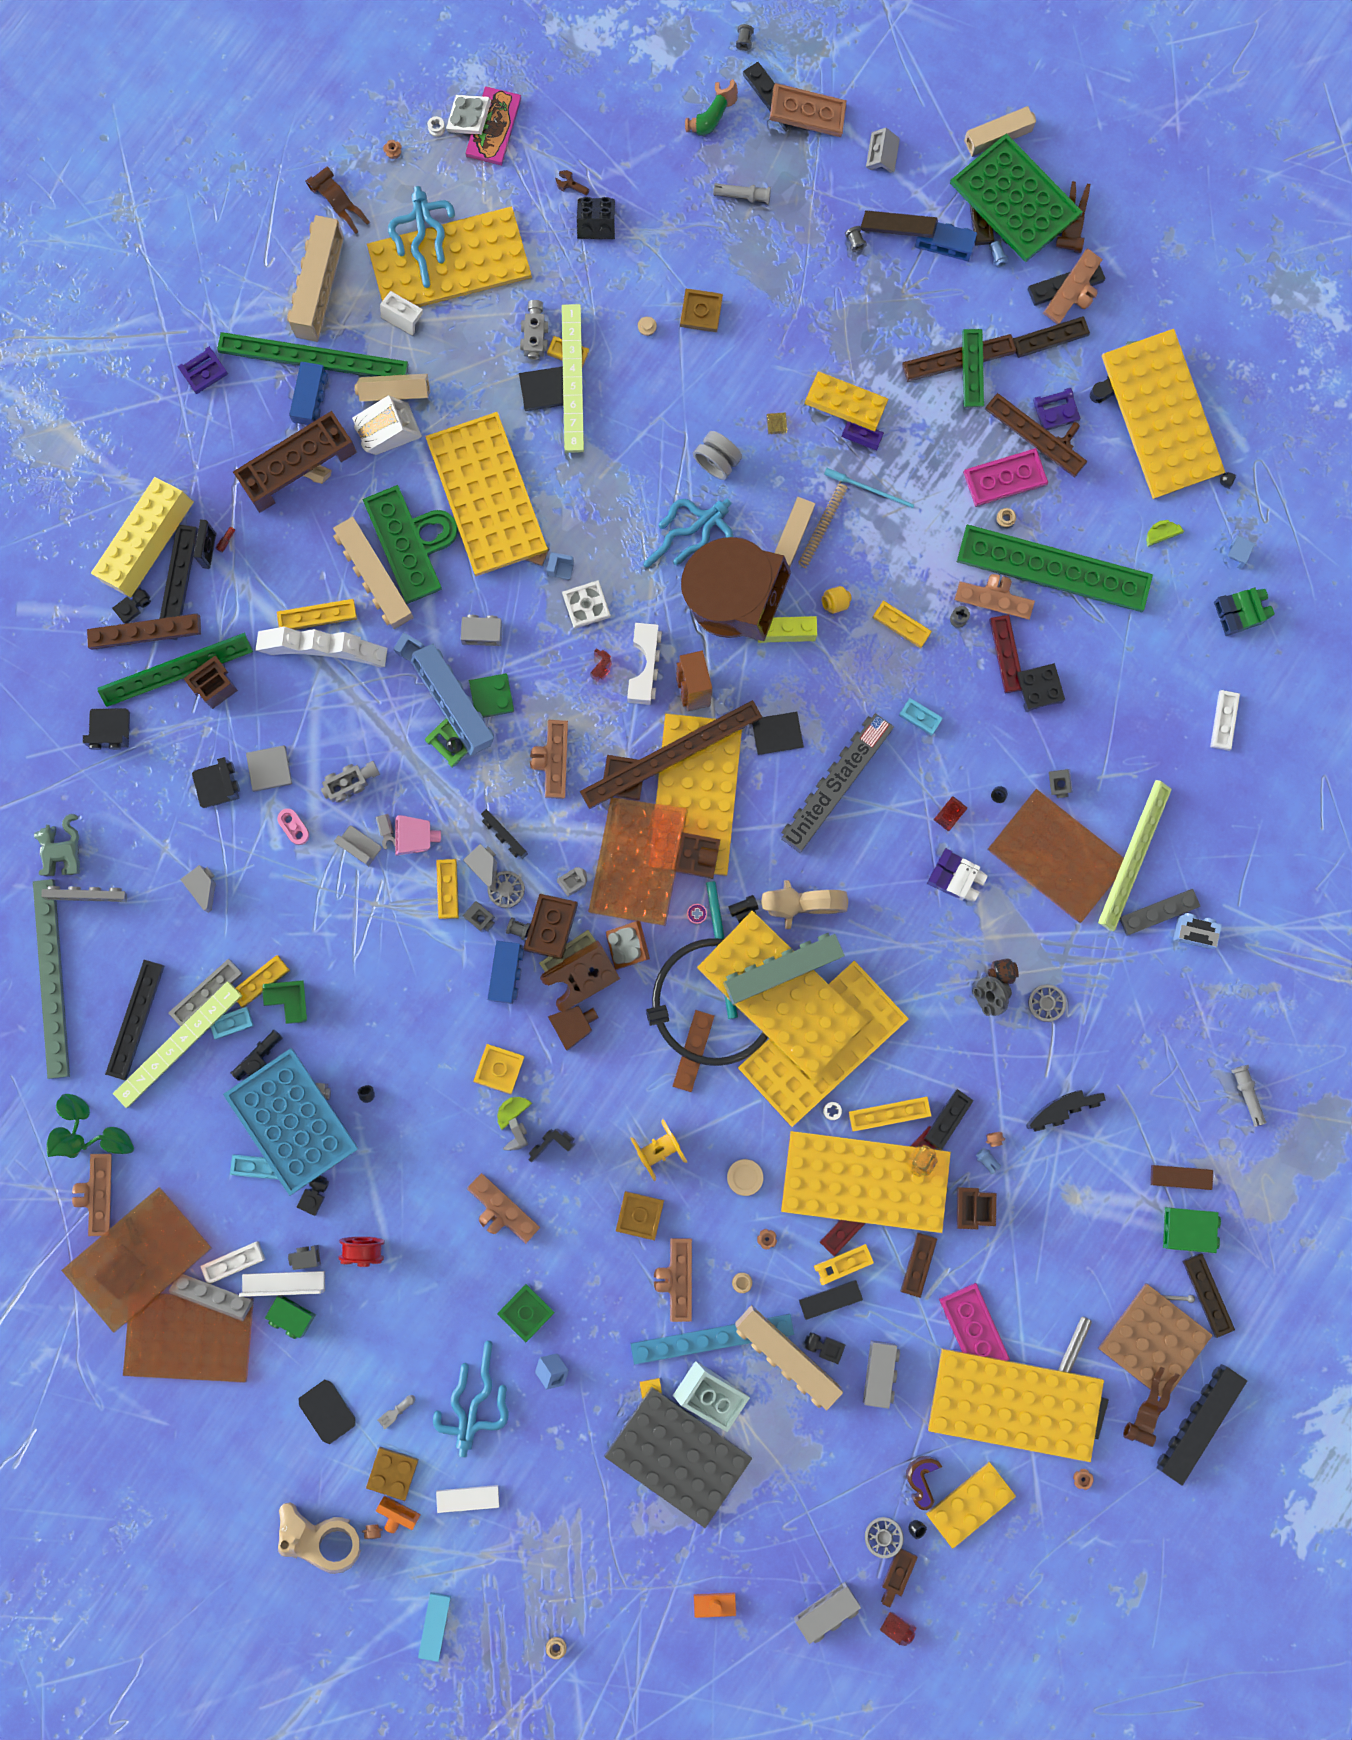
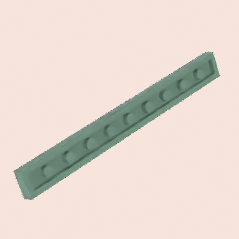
M49 879L33 881L47 1079L70 1077L57 901L44 900L41 897L42 889H48V886H55V880Z

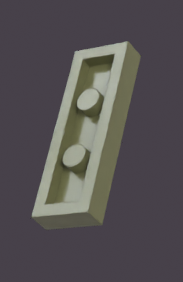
M586 930L567 943L563 959L548 956L539 964L544 971H547L596 940L590 931Z

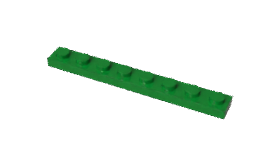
M244 632L98 687L97 690L105 706L108 707L185 678L214 656L221 663H225L252 653L253 648Z

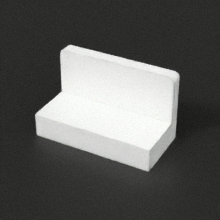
M392 291L388 293L380 304L382 319L413 336L415 324L422 316L423 309Z

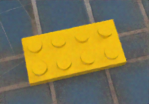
M818 371L804 404L876 431L888 398Z
M988 1462L929 1510L926 1515L953 1549L1012 1501L1016 1495L993 1465Z

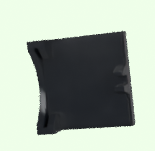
M1055 663L1017 672L1025 701L1023 705L1025 712L1047 705L1060 704L1065 701Z

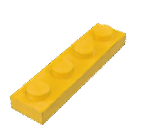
M354 599L277 611L279 628L287 627L297 630L356 620L357 614Z
M927 1096L848 1112L852 1132L931 1116Z

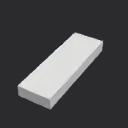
M1219 691L1211 748L1227 751L1232 749L1239 693Z
M256 1241L200 1267L206 1282L211 1284L266 1259L259 1242Z
M498 1485L436 1491L437 1513L500 1507Z

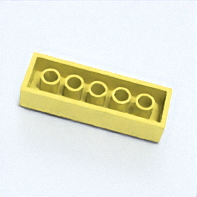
M154 477L91 574L104 584L131 598L194 501L183 491Z

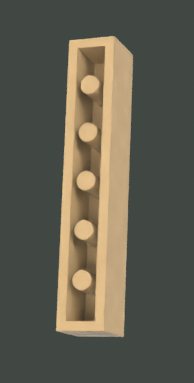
M354 517L333 527L336 533L333 535L339 546L341 544L344 546L343 554L348 562L353 561L355 566L352 568L357 577L362 576L365 582L362 585L367 593L371 592L374 599H372V602L377 610L382 609L384 613L382 618L386 625L391 624L393 629H396L413 619L411 611Z
M751 1305L735 1322L737 1334L744 1340L748 1338L752 1342L751 1346L758 1353L763 1352L767 1356L766 1360L773 1367L777 1365L782 1369L781 1373L787 1380L793 1379L797 1383L796 1387L804 1395L808 1393L812 1397L811 1401L818 1408L822 1406L827 1411L843 1394V1390L837 1382L755 1307Z

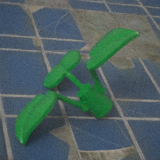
M62 1094L58 1099L56 1111L59 1116L66 1120L75 1119L72 1134L64 1127L54 1128L50 1132L46 1144L48 1157L66 1156L75 1158L81 1149L86 1150L88 1146L97 1140H101V1148L110 1153L129 1154L134 1151V1146L128 1134L117 1127L105 1128L102 1133L103 1135H98L85 1144L84 1138L76 1134L79 1119L85 1120L89 1117L90 1109L88 1104L73 1094Z

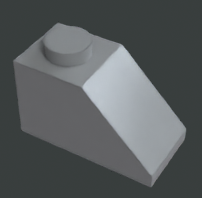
M480 844L463 861L493 892L496 890L497 861L494 859L496 854L488 846L484 848Z
M199 865L180 880L201 908L209 913L212 910L216 883L212 879L214 877L212 871L208 867L204 868Z

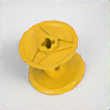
M662 1119L661 1123L667 1134L657 1140L652 1139V1143L640 1148L636 1139L630 1138L643 1165L647 1168L654 1181H656V1175L651 1166L661 1160L663 1162L666 1161L665 1158L676 1151L682 1161L688 1163L680 1149V1145L664 1119Z

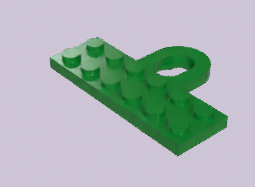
M398 485L362 499L406 604L442 590L428 555L449 547L455 541L458 530L454 518L445 511L433 510L412 519ZM430 524H441L443 531L433 541L428 542L421 539L420 532L422 528Z

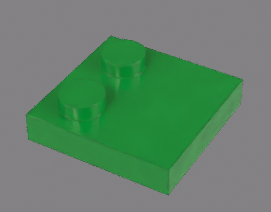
M507 673L469 680L473 706L477 712L481 713L483 718L514 712Z
M525 1284L497 1315L526 1343L555 1312Z

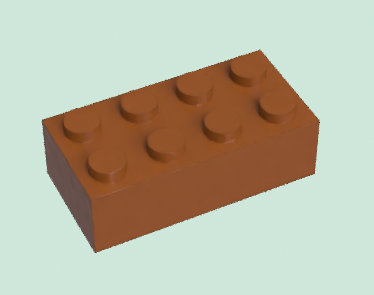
M703 650L680 655L679 662L676 663V681L678 688H681L680 697L683 707L686 706L688 712L710 707L712 685Z

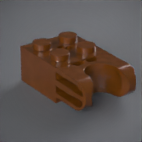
M597 940L567 957L558 965L545 971L540 979L543 984L548 986L557 982L567 984L566 992L556 1001L557 1009L565 1011L620 980V977ZM593 967L595 970L590 972L589 968Z

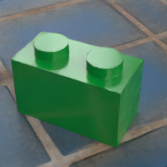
M279 1295L273 1302L265 1319L269 1320L268 1324L276 1329L281 1327L286 1330V1334L289 1337L296 1339L297 1337L302 1338L305 1335L316 1314L287 1297Z

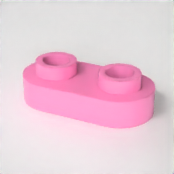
M283 809L278 814L279 825L291 842L296 845L305 844L309 839L308 829L295 811ZM291 816L292 821L290 823H286V818ZM299 832H302V838L297 839V834Z

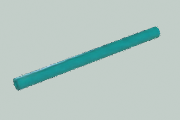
M707 882L706 887L715 938L725 939L716 882ZM724 995L728 1019L738 1018L736 1006L732 1005L731 1001Z

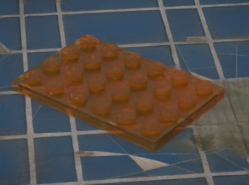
M1037 789L1034 790L987 849L1078 923L1085 919L1115 881L1124 860L1120 854Z
M614 797L610 799L588 910L589 913L666 926L679 851L688 813L687 809Z
M158 1187L61 1271L112 1332L115 1333L209 1252L212 1247L167 1194Z
M130 1292L123 1376L247 1382L253 1304L244 1321H241L173 1294Z

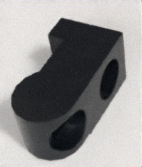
M1107 376L1108 379L1104 382H1098L1093 386L1090 392V399L1094 403H1102L1115 394L1109 376Z

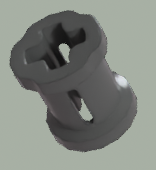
M747 24L739 25L736 48L745 51L752 48L751 36L754 33V28Z
M854 226L845 232V236L849 238L852 252H857L867 246L860 233V226Z
M959 606L954 609L950 616V622L954 627L960 628L966 624L970 617L968 608ZM958 614L962 615L961 620L958 619Z
M512 917L507 926L506 934L511 933L521 937V940H525L530 924L521 923Z

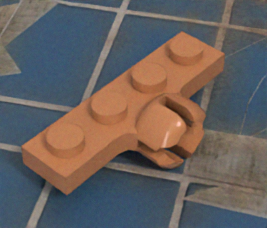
M1086 249L1043 314L1056 324H1059L1073 304H1077L1082 309L1089 307L1093 302L1092 299L1096 298L1098 294L1097 289L1090 285L1089 280L1103 259L1091 250Z
M997 574L989 576L985 587L959 581L954 600L1030 620L1035 601L1010 594L1012 583L1010 578L1002 576L999 587L997 586L1000 575Z
M548 720L546 746H534L531 750V768L545 772V798H565L568 721Z
M90 1154L89 1182L76 1183L72 1189V1194L84 1193V1197H73L72 1204L74 1207L88 1208V1236H110L112 1154Z
M482 1173L468 1186L467 1190L486 1207L479 1217L480 1224L484 1227L490 1220L493 1221L487 1229L488 1232L496 1234L502 1227L506 1226L526 1244L540 1229L529 1216Z
M670 1238V1265L667 1268H657L654 1272L656 1279H665V1281H654V1287L657 1292H668L670 1294V1321L689 1322L692 1321V1239Z

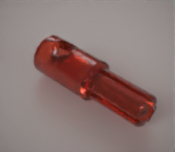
M233 527L228 528L215 547L219 552L223 553L230 542L229 540L235 532Z

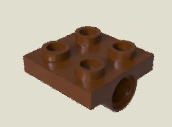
M682 832L674 872L713 879L721 839Z

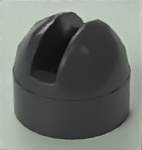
M1230 472L1224 473L1220 478L1221 485L1230 489L1237 475Z
M452 737L447 741L446 746L449 752L456 754L462 750L463 744L459 738ZM455 740L457 749H453L451 741Z
M997 786L991 792V798L996 803H1003L1008 796L1007 789L1003 786Z
M365 1085L358 1089L357 1093L362 1102L369 1103L374 1099L375 1092L372 1086Z
M913 1520L910 1522L908 1530L915 1539H920L926 1533L927 1527L921 1521Z

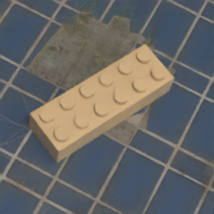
M315 215L314 222L310 224V238L305 243L306 254L301 259L302 270L296 279L297 290L292 295L293 306L292 310L288 312L287 321L290 323L291 330H293L296 338L318 342L344 236L337 219Z

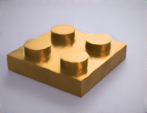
M686 288L680 327L717 332L723 294Z
M625 1191L616 1232L655 1241L664 1200Z
M379 1447L366 1489L405 1501L419 1459Z

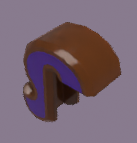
M931 1456L916 1458L909 1464L906 1470V1479L909 1485L917 1491L916 1494L911 1495V1498L921 1510H929L934 1504V1499L924 1474L943 1467L936 1458Z

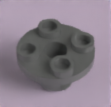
M987 976L978 981L976 987L973 988V995L986 1016H997L1007 1010L1012 991L1007 983L1002 984L997 978Z

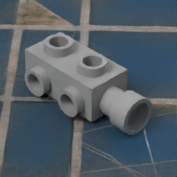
M531 300L528 302L530 314H525V320H521V332H524V339L520 341V350H524V356H528L529 359L538 360L539 356L543 357L544 351H547L548 340L544 339V333H548V321H545L544 314H541L543 312V302Z
M374 761L367 763L361 769L358 765L350 764L342 769L343 772L338 775L335 773L327 775L325 777L326 781L322 782L324 787L321 788V791L326 799L330 798L332 802L336 801L338 803L345 800L347 795L353 792L354 794L362 792L365 789L364 787L368 785L366 779L374 778L380 775ZM358 778V782L353 784L352 779ZM335 787H341L340 791L334 792Z

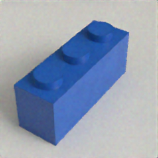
M938 222L934 238L917 236L915 248L969 262L977 232H973L968 228H958L950 223L943 224Z
M300 362L289 413L293 423L309 425L320 418L321 411L319 406L320 402L324 400L323 387L328 381V373H326L323 365Z
M496 940L487 1000L513 1004V1000H517L518 988H515L516 980H520L521 968H518L519 960L523 961L524 949H521L520 943Z

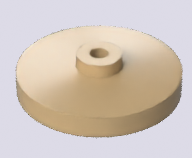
M738 1160L729 1168L727 1182L736 1194L749 1196L761 1188L763 1172L760 1166L752 1160Z

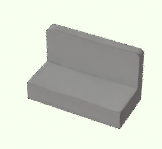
M887 128L872 132L866 167L870 170L883 167L890 173L894 172L900 141L899 137Z
M349 826L342 837L338 835L334 840L338 846L368 867L382 849L380 845L353 826Z

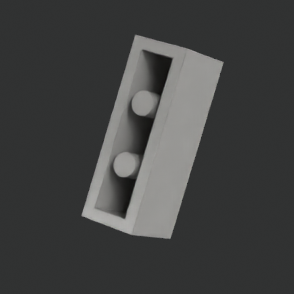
M871 1340L863 1403L865 1405L889 1409L890 1403L893 1404L895 1392L892 1391V1384L896 1383L897 1370H894L895 1362H898L900 1357V1350L897 1349L896 1344Z
M844 1582L796 1615L794 1620L809 1644L812 1642L817 1643L824 1638L826 1632L838 1629L842 1625L841 1622L846 1618L852 1619L855 1617L861 1607L846 1582Z

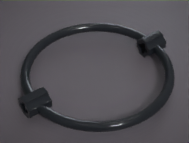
M720 938L698 940L676 951L661 968L653 988L652 1008L646 1009L649 1026L657 1025L662 1037L673 1050L690 1061L710 1066H723L739 1062L752 1055L768 1038L762 1032L758 1039L745 1050L728 1057L710 1058L697 1055L682 1047L671 1036L665 1026V1022H669V1014L666 1005L660 1006V995L663 982L669 970L680 958L691 951L703 947L718 946L724 940Z

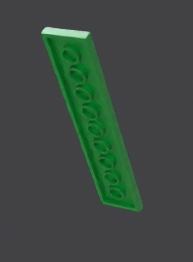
M968 524L965 527L956 561L957 563L1138 612H1143L1145 609L1153 574Z

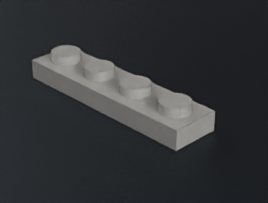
M48 886V889H42L41 896L44 900L127 902V894L125 891H122V888H110L109 891H101L99 887H89V890H81V887H68V890H60L59 886Z
M227 959L168 1013L181 1027L227 981L233 984L243 973L230 959Z
M178 1273L169 1289L170 1294L244 1321L253 1304L251 1299L243 1296L239 1297L235 1293L182 1273Z

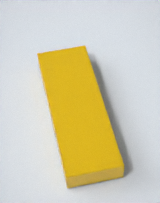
M884 600L872 617L919 648H922L932 632Z
M436 860L438 919L459 918L457 860Z
M279 955L273 957L236 987L242 994V997L237 1001L242 1008L262 994L263 984L276 983L290 971Z

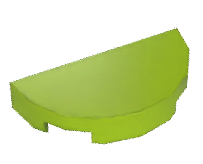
M1169 520L1159 521L1147 533V546L1149 547L1183 534L1184 530L1179 524L1177 525Z
M512 1097L504 1101L499 1107L497 1115L501 1130L507 1127L510 1120L517 1118L532 1103L522 1097Z

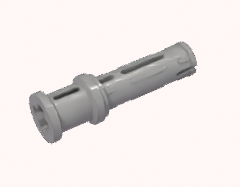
M714 184V196L748 199L751 203L759 201L769 205L771 187L759 188L755 185L742 187Z
M1243 1065L1232 1069L1231 1072L1235 1074L1238 1082L1237 1088L1243 1093L1254 1123L1253 1125L1256 1127L1267 1122L1254 1090L1255 1081L1251 1079L1248 1071L1249 1065Z

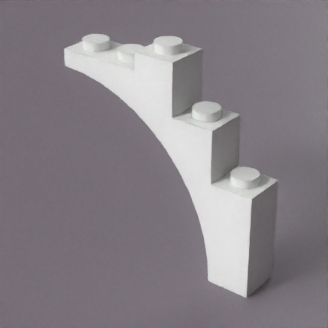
M287 627L259 631L256 643V651L269 655L307 654L362 662L380 668L385 667L388 649L361 640V637L346 632L328 634L315 629L300 632Z

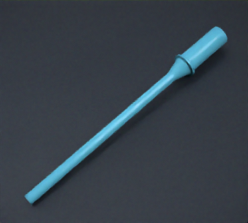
M829 468L825 470L824 475L841 481V483H851L911 508L914 507L912 503L854 481L845 474Z

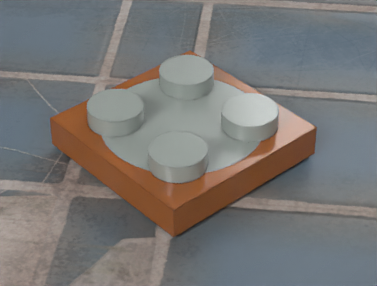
M640 921L606 931L615 970L650 959Z

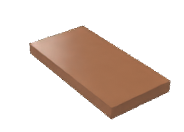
M775 83L769 120L841 137L847 100Z

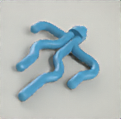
M420 186L414 187V193L411 195L413 202L412 212L393 218L388 225V233L396 244L398 255L404 256L403 241L396 233L395 228L399 224L409 223L416 219L418 234L412 241L411 252L419 263L423 286L429 288L430 279L426 260L418 250L420 243L425 237L424 220L437 231L435 251L437 261L442 264L445 261L442 247L445 231L443 226L431 217L430 210L445 208L450 218H454L455 210L453 205L446 200L428 203L426 193L422 191Z
M678 499L671 505L668 515L658 524L660 529H664L673 521L677 510L682 506L687 507L700 518L689 528L671 530L665 536L662 546L644 561V567L649 568L667 552L674 537L692 535L702 526L701 542L689 546L674 559V565H680L687 557L709 543L710 529L715 524L726 534V537H733V531L722 520L729 512L727 508L732 504L730 500L718 501L708 510L699 509L688 499Z
M491 1341L484 1343L481 1364V1377L484 1382V1388L471 1401L468 1422L467 1415L459 1404V1397L467 1384L469 1370L467 1363L461 1365L459 1383L451 1396V1406L459 1417V1427L443 1425L441 1423L442 1413L440 1411L434 1412L433 1425L435 1429L443 1434L457 1435L456 1448L460 1449L459 1457H467V1452L472 1449L473 1438L477 1431L483 1429L499 1430L506 1425L509 1418V1411L505 1403L507 1388L505 1385H501L497 1397V1406L501 1414L500 1419L497 1422H476L478 1405L490 1395L492 1390V1380L489 1375L492 1351Z

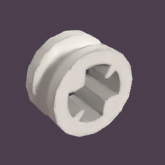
M436 116L428 120V128L431 135L437 137L445 132L442 118ZM439 124L440 128L434 129L433 125Z
M835 1102L827 1103L823 1108L824 1116L829 1120L838 1119L842 1114L841 1106ZM832 1105L836 1106L835 1110L838 1109V1113L834 1114L833 1117L829 1116L830 1113H827V1109L831 1108Z

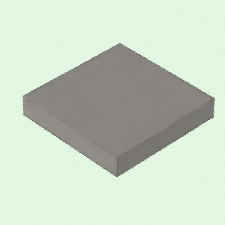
M285 745L246 753L253 792L292 784Z

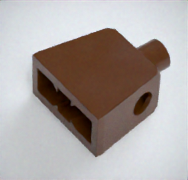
M579 1006L548 1016L566 1051L590 1034L592 1029L589 1023L599 1018L594 1008L582 1013Z

